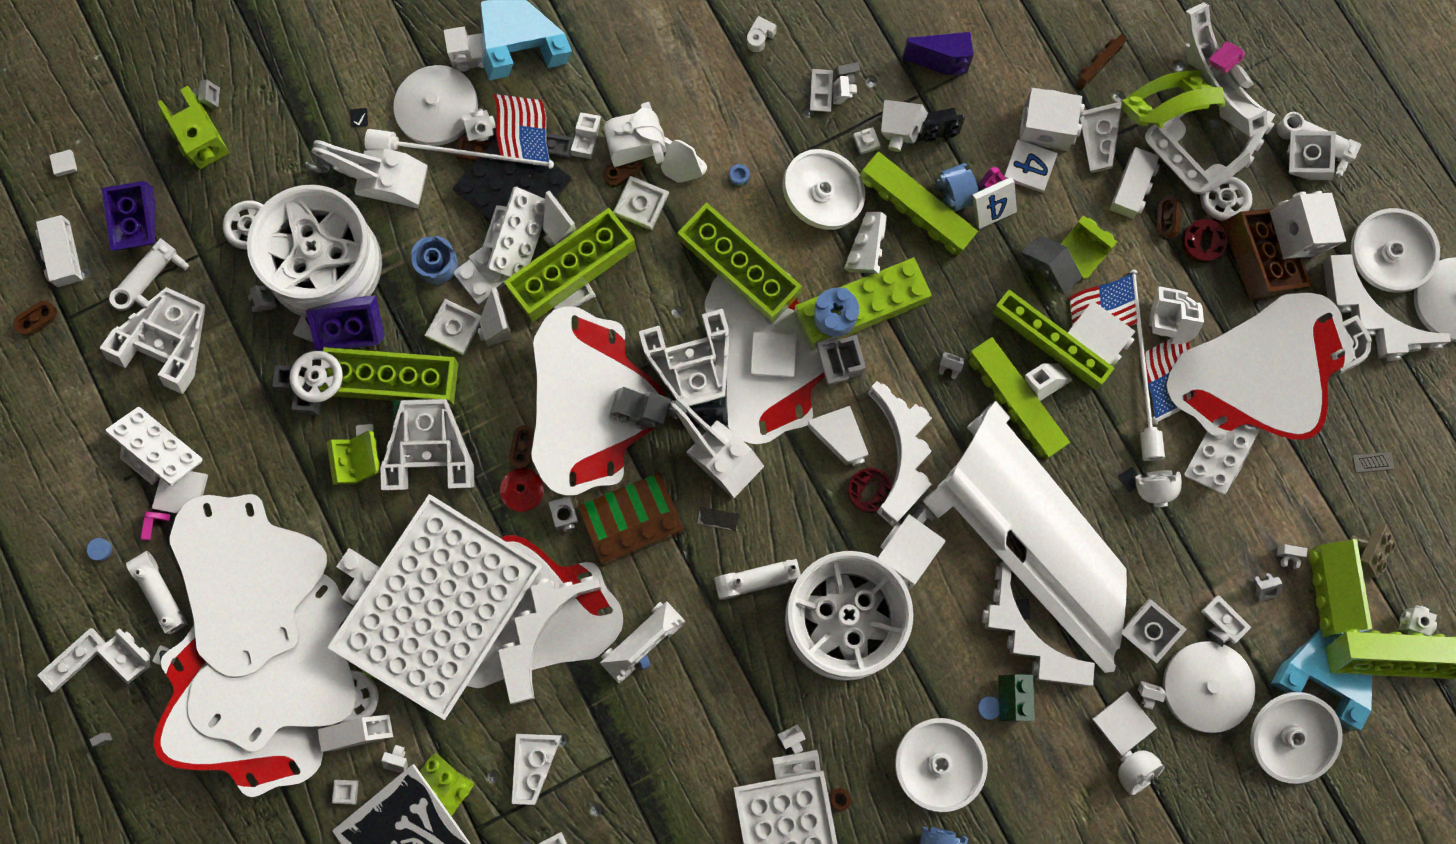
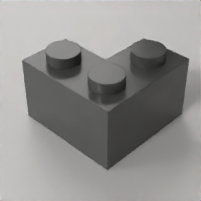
M1037 236L1021 252L1025 259V265L1030 270H1037L1043 274L1047 280L1046 285L1052 291L1065 294L1082 278L1068 248L1042 236Z
M275 365L272 387L278 392L293 393L292 410L298 415L320 416L322 402L305 401L299 398L292 390L289 378L292 366ZM302 367L299 376L304 377L307 368ZM314 373L312 379H317L319 373ZM307 383L302 386L306 392L312 389Z
M622 387L617 389L610 414L616 416L615 419L620 422L628 423L630 421L636 423L635 426L637 428L648 430V428H655L664 424L671 399L654 392L642 394Z

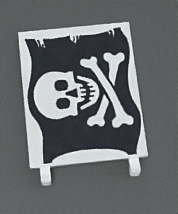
M414 764L332 830L341 844H470Z

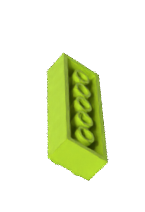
M707 202L677 233L678 240L772 324L802 293V286Z
M608 208L504 281L505 286L533 323L636 250L635 240L611 209Z
M914 257L881 270L879 274L874 273L839 287L848 289L855 296L859 304V315L853 329L848 334L838 337V339L929 303L932 295ZM819 296L795 305L794 310L811 350L817 348V342L835 338L822 333L815 325L813 315ZM833 310V311H832V313H836L837 315H840V311H839V312H837L836 310Z
M323 348V352L334 356L342 368V383L338 391L333 395L334 397L387 401L447 399L448 404L454 406L459 364L455 357ZM332 368L325 369L327 377L334 376ZM325 383L321 387H318L320 392H323L329 388L327 383Z
M1352 629L1345 631L1343 635L1334 639L1326 647L1330 673L1456 679V636L1445 637L1444 634L1424 636L1423 633L1402 635L1401 632L1382 634L1380 631L1363 633Z

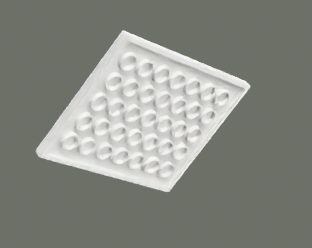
M429 494L327 648L445 720L543 565Z

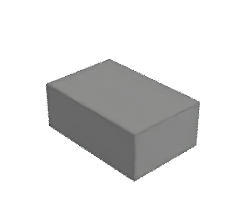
M100 733L89 740L92 746L101 747L112 741L110 733Z

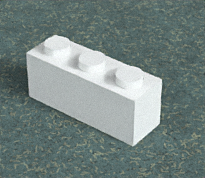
M1137 147L1134 148L1109 210L1132 219L1137 213H1142L1146 204L1143 198L1145 194H1149L1153 185L1150 182L1151 177L1156 176L1160 167L1157 164L1158 155Z
M62 215L37 221L38 230L35 233L38 241L41 242L40 256L46 265L44 274L47 281L57 287L83 281L70 222Z

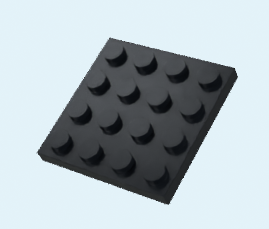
M497 137L483 153L500 155ZM479 157L452 189L491 221L496 205L507 207L513 187H518L544 199L546 192L550 191L557 198L572 181V178L555 164L553 168L549 169L548 166Z

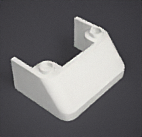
M1185 113L1164 123L1163 128H1159L1155 124L1151 126L1145 134L1147 144L1193 193L1203 194L1224 184L1250 162V152L1246 150L1227 167L1221 164H1214L1204 171L1178 143L1186 132L1185 125L1180 120Z

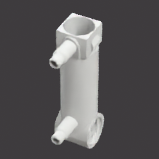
M1297 112L1286 114L1277 125V133L1283 139H1290L1291 131H1328L1304 120L1303 116ZM1287 123H1290L1294 128L1289 127ZM1336 135L1335 158L1340 162L1337 167L1336 176L1341 177L1346 171L1347 166L1355 160L1361 144L1352 139L1347 140L1339 135ZM1290 143L1287 150L1288 154H1290Z
M160 238L121 284L110 293V303L119 311L129 310L134 302H137L144 308L148 300L141 294L168 262L172 261L184 270L189 265L177 255L173 247ZM119 294H125L128 297V301L123 305L116 303V297Z
M145 551L126 562L128 571L139 583L164 633L172 635L187 626L184 615L180 612L158 571V564L151 553Z
M797 559L738 573L724 574L715 577L714 581L719 600H725L742 594L787 584L788 582L792 583L801 574Z

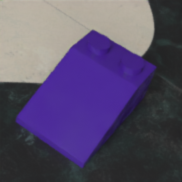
M962 32L908 37L903 60L946 75H964L968 73L974 56L971 33Z
M145 181L102 188L111 251L155 244L156 203L153 186Z
M376 295L354 297L306 310L315 351H323L324 347L344 349L379 345L385 336Z

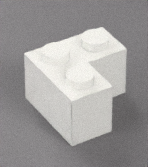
M465 26L444 30L447 53L453 68L458 71H467L474 67L484 68L482 63V33L468 36Z
M350 548L336 566L354 578L342 598L355 606L380 569V567Z

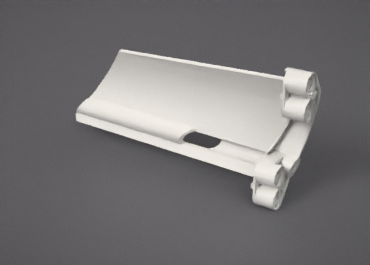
M994 401L967 426V429L974 435V438L958 464L938 487L923 500V503L937 518L954 506L1105 673L1114 672L1116 667L1114 655L1116 650L1120 649L1121 632L1123 631L1125 618L1126 568L1006 424L1010 416L997 401ZM1009 530L1026 547L1027 553L1024 563L1006 545V537Z

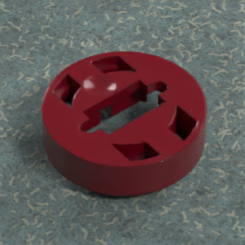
M1211 219L1195 221L1185 230L1182 237V246L1185 253L1192 260L1200 263L1216 260L1224 253L1228 243L1225 229L1218 222ZM1206 227H1209V232H1212L1209 250L1206 249V252L1203 253V248H1199L1202 230L1205 231ZM1191 229L1196 230L1194 233H1189ZM1216 249H1221L1219 253L1213 252Z
M865 468L858 471L852 477L848 486V496L851 503L858 510L866 513H875L881 506L876 507L874 504L878 502L883 504L888 497L884 494L885 488L890 493L892 483L884 471L876 468ZM861 474L866 475V477L862 479L858 476H860ZM877 479L879 481L877 485L880 487L870 501L866 500L864 503L861 502L863 497L860 495L870 481L874 482ZM852 485L856 486V493L852 491Z

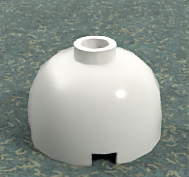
M1172 471L1147 472L1149 477L1141 478V474L1135 477L1139 495L1146 502L1154 503V507L1168 506V502L1173 501L1181 491L1182 481L1180 472L1173 475Z
M1129 751L1120 759L1123 763L1119 767L1118 777L1126 791L1130 795H1135L1151 784L1149 781L1154 776L1157 778L1164 770L1165 765L1151 752L1137 751L1132 753Z

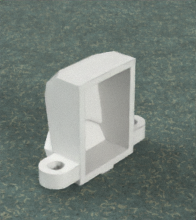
M650 102L642 103V108L634 114L615 117L606 121L604 132L614 167L651 156L655 157L657 164L665 162L663 154L667 151L664 142L665 136L657 115L652 111Z

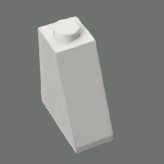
M850 406L808 421L809 429L846 466L852 464L854 467L865 462L864 459L869 454Z
M389 715L363 717L318 729L321 752L339 750L393 737Z

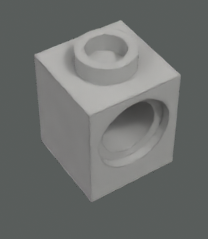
M567 496L548 502L556 529L562 530V532L575 529L574 525L579 523L571 497ZM563 510H568L570 512L569 518L564 521L560 520L558 517L559 513Z

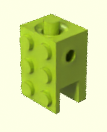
M186 86L180 90L190 107L173 115L160 100L157 102L161 108L158 112L164 122H167L168 130L172 137L179 143L177 146L183 156H186L191 165L195 163L199 169H202L228 155L230 152L202 103L189 86Z

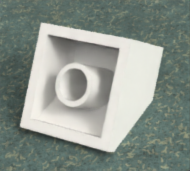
M1148 599L1135 613L1121 634L1154 662L1158 663L1187 629L1154 601Z

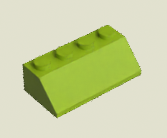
M1357 539L1322 544L1309 549V562L1313 572L1312 582L1316 590V605L1319 609V625L1323 637H1340L1345 631L1352 629L1359 632L1371 630L1372 624Z

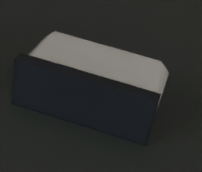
M1216 626L1206 630V637L1223 647V643L1230 640V636Z

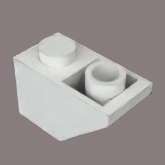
M1041 364L1025 375V382L1039 401L1072 381L1070 375L1060 364Z

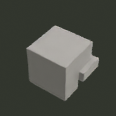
M857 335L838 340V337L816 343L827 385L862 376L866 366Z

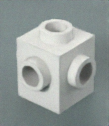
M474 109L470 111V114L462 115L469 141L475 139L477 141H485L489 139V136L494 135L492 129L496 128L493 115L489 116L487 110Z
M1418 605L1413 608L1404 609L1400 617L1398 631L1404 632L1407 635L1423 633L1424 636H1431L1437 627V622H1435L1437 615L1430 613V609Z

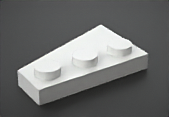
M1121 102L1085 110L1083 116L1080 117L1091 173L1112 169L1122 107Z
M866 212L847 258L845 270L851 273L879 274L878 258L882 256L880 241L884 238L887 217L882 212Z
M516 734L512 804L536 805L562 738L561 735Z

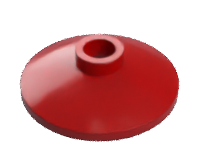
M515 469L509 472L502 480L500 486L502 501L508 508L517 512H526L534 509L541 502L544 494V485L541 478L529 469ZM523 485L525 490L521 493L518 492V486Z

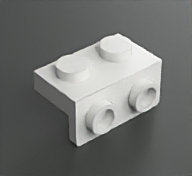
M119 628L115 631V636L97 649V654L128 685L150 667V655L143 647L139 648L134 643L135 640L130 633H124Z

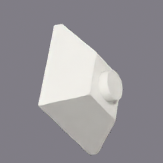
M1291 131L1289 174L1308 180H1332L1335 167L1336 131Z
M548 191L545 196L543 223L545 237L543 238L551 248L575 232L576 227L556 198Z
M496 287L492 288L479 320L481 328H478L481 341L485 340L488 346L513 339L502 299Z

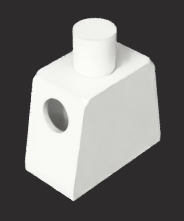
M884 101L881 132L887 140H890L889 150L900 152L903 142L914 143L916 141L922 123L928 114L922 104Z

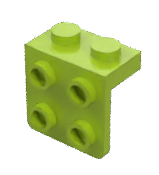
M1083 215L1061 245L1068 248L1082 275V279H1087L1116 245L1117 241L1111 233L1100 229L1093 219L1086 218Z
M366 431L350 440H329L326 442L333 485L357 484L379 473L380 463L377 457L376 440L373 431Z
M436 753L431 755L419 771L451 816L475 785L474 782L458 773Z

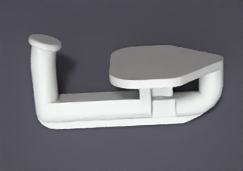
M665 137L664 142L667 151L664 156L665 162H662L661 169L667 177L681 183L700 178L705 174L707 165L696 155L693 147L683 141H671Z

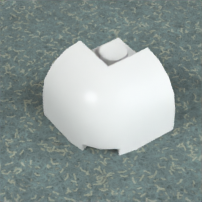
M1158 287L1149 318L1152 334L1171 337V344H1183L1193 340L1200 332L1204 323L1201 303H1196L1187 297V292Z
M1358 315L1343 322L1344 333L1355 351L1354 359L1348 365L1332 373L1335 376L1358 366L1368 357L1371 351L1372 339ZM1340 349L1331 354V359L1336 360L1345 354V351Z

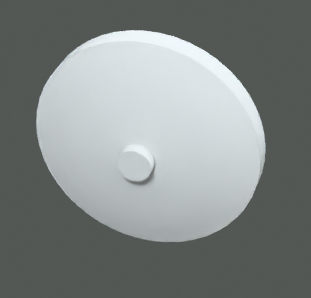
M443 65L427 66L413 72L399 86L394 99V115L401 130L413 141L429 146L448 144L466 133L462 115L470 114V111L478 109L477 94L470 80L457 69Z
M822 149L805 151L796 156L785 171L783 193L786 202L794 214L805 223L820 229L834 230L847 226L861 212L865 202L864 183L857 169L841 155Z
M1389 208L1371 214L1360 223L1352 237L1351 254L1357 271L1368 283L1383 291L1401 293L1418 288L1432 277L1439 264L1440 246L1435 232L1423 218L1408 210Z
M1447 258L1439 261L1432 277L1414 290V305L1421 322L1428 330L1434 333H1450V340L1456 342V258Z
M1198 642L1188 645L1171 658L1164 672L1163 689L1166 693L1165 701L1172 714L1181 723L1193 730L1205 733L1229 730L1242 722L1251 710L1255 697L1253 674L1242 656L1226 645L1221 647L1215 642Z
M1302 692L1286 693L1268 702L1256 716L1250 735L1251 750L1259 766L1273 778L1294 784L1312 781L1323 775L1337 759L1342 746L1341 723L1335 711L1318 697Z
M935 718L918 723L904 735L896 751L895 771L902 790L914 803L928 810L949 812L966 806L979 794L987 776V757L981 741L971 729L955 720Z

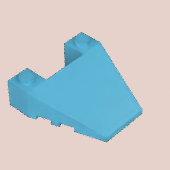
M487 0L480 3L482 63L489 80L510 75L513 61L509 52L539 47L547 68L568 63L572 50L565 33L527 0Z
M1319 629L1289 659L1280 665L1271 685L1285 693L1301 692L1308 679L1314 681L1341 697L1335 710L1341 726L1350 731H1361L1371 712L1372 675L1330 673L1326 647L1339 637H1323L1322 630Z

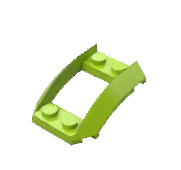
M1202 70L1181 71L1161 76L1145 84L1121 101V109L1138 125L1148 126V124H1155L1157 127L1163 128L1164 123L1183 113L1207 109L1210 104L1224 107L1225 99L1223 87L1213 88L1200 77ZM1180 87L1185 91V93L1167 100L1155 109H1152L1151 106L1143 101L1144 98L1165 89Z

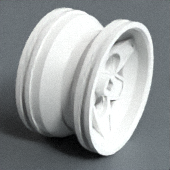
M301 185L276 194L257 212L248 232L247 252L254 272L282 305L299 316L307 317L306 310L309 308L354 297L371 296L380 279L382 255L375 235L366 224L357 206L348 197L332 188L320 185ZM318 216H326L320 223H318V221L315 218ZM347 228L351 230L354 242L343 239ZM291 229L292 234H286ZM313 231L310 237H305L307 232ZM336 253H342L340 258L333 259ZM275 257L284 260L278 269ZM350 264L347 271L337 280V268H344ZM306 266L305 271L298 273L300 267ZM311 280L315 288H301L296 285L300 282Z
M858 551L836 552L813 562L797 579L785 610L786 634L797 657L812 671L834 680L848 681L861 679L889 665L905 647L913 625L911 596L900 575L883 560ZM848 575L860 577L868 582L855 589ZM826 580V596H812L813 590ZM861 595L867 596L870 600L869 606L862 607L859 605L858 597ZM883 598L888 606L889 618L876 611ZM824 604L829 605L832 609L831 615H822L820 613V606ZM850 613L852 615L851 618L847 621L844 620L845 614ZM805 618L818 624L811 636L807 632ZM848 634H857L859 643L851 645L847 640ZM868 639L882 640L881 645L868 655ZM839 646L845 660L831 657L827 653Z

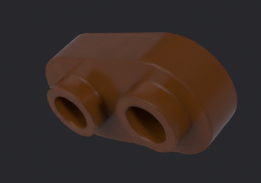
M641 160L634 161L633 165L624 164L614 167L613 163H611L603 171L604 182L610 187L620 186L630 176L634 177L641 171ZM616 172L617 175L612 177L610 176V173Z
M1168 195L1162 198L1158 204L1157 231L1165 238H1173L1180 230L1181 202L1174 196Z
M40 301L15 318L13 323L14 329L23 336H31L55 320L57 309L48 301ZM49 311V314L44 317V313ZM30 323V327L26 329V324Z
M519 426L513 434L509 461L516 469H525L532 461L531 453L535 432L530 426ZM524 434L529 435V439L527 441L521 440ZM523 455L525 457L524 461L518 462V456Z

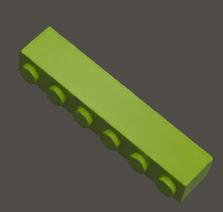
M879 151L862 170L860 177L866 186L876 189L881 198L891 201L900 213H906L912 218L911 220L916 226L926 229L929 236L934 240L941 241L950 253H956L959 256L977 234L978 230Z
M1011 290L1006 292L992 312L1095 390L1105 382L1115 369Z
M993 337L970 352L968 361L971 367L980 372L983 383L994 391V397L997 402L1005 406L1011 421L1019 425L1022 436L1026 440H1030L1034 446L1033 450L1039 458H1043L1046 461L1070 443Z

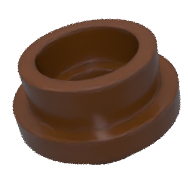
M835 788L830 792L828 797L830 807L833 810L844 811L850 806L851 796L847 790ZM837 795H841L844 799L841 804L835 802Z

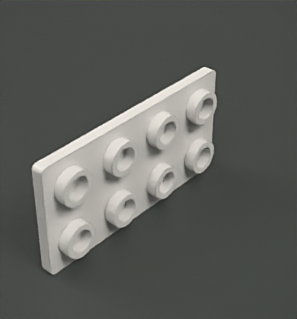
M513 187L507 207L496 205L483 244L484 247L493 249L487 265L488 269L511 277L531 263L544 223V198L518 187Z
M140 407L135 408L106 429V434L121 445L120 459L151 485L161 478L171 486L202 463V458Z
M1220 417L1213 422V425L1218 427L1227 422V417ZM1245 424L1222 436H1214L1207 431L1185 472V477L1225 495L1231 483H1234L1249 455L1260 428Z

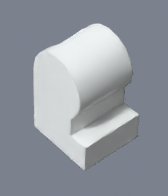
M758 16L747 35L749 50L752 52L762 51L765 47L766 38L773 39L775 36L777 25Z

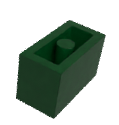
M998 675L1000 721H1035L1033 675Z

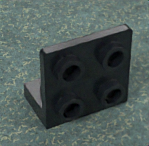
M955 108L928 112L918 134V141L932 142L940 137L953 138L960 134L965 115H957Z
M727 378L725 397L689 406L709 426H712L716 421H719L724 426L728 425ZM687 413L688 418L691 420V422L694 424V426H695V427H701V426Z

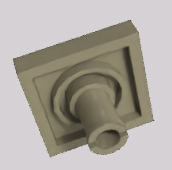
M1377 521L1369 540L1355 535L1351 537V539H1357L1359 551L1363 552L1360 560L1367 574L1378 579L1380 573L1385 571L1387 567L1386 559L1389 553H1393L1396 546V541L1387 523Z

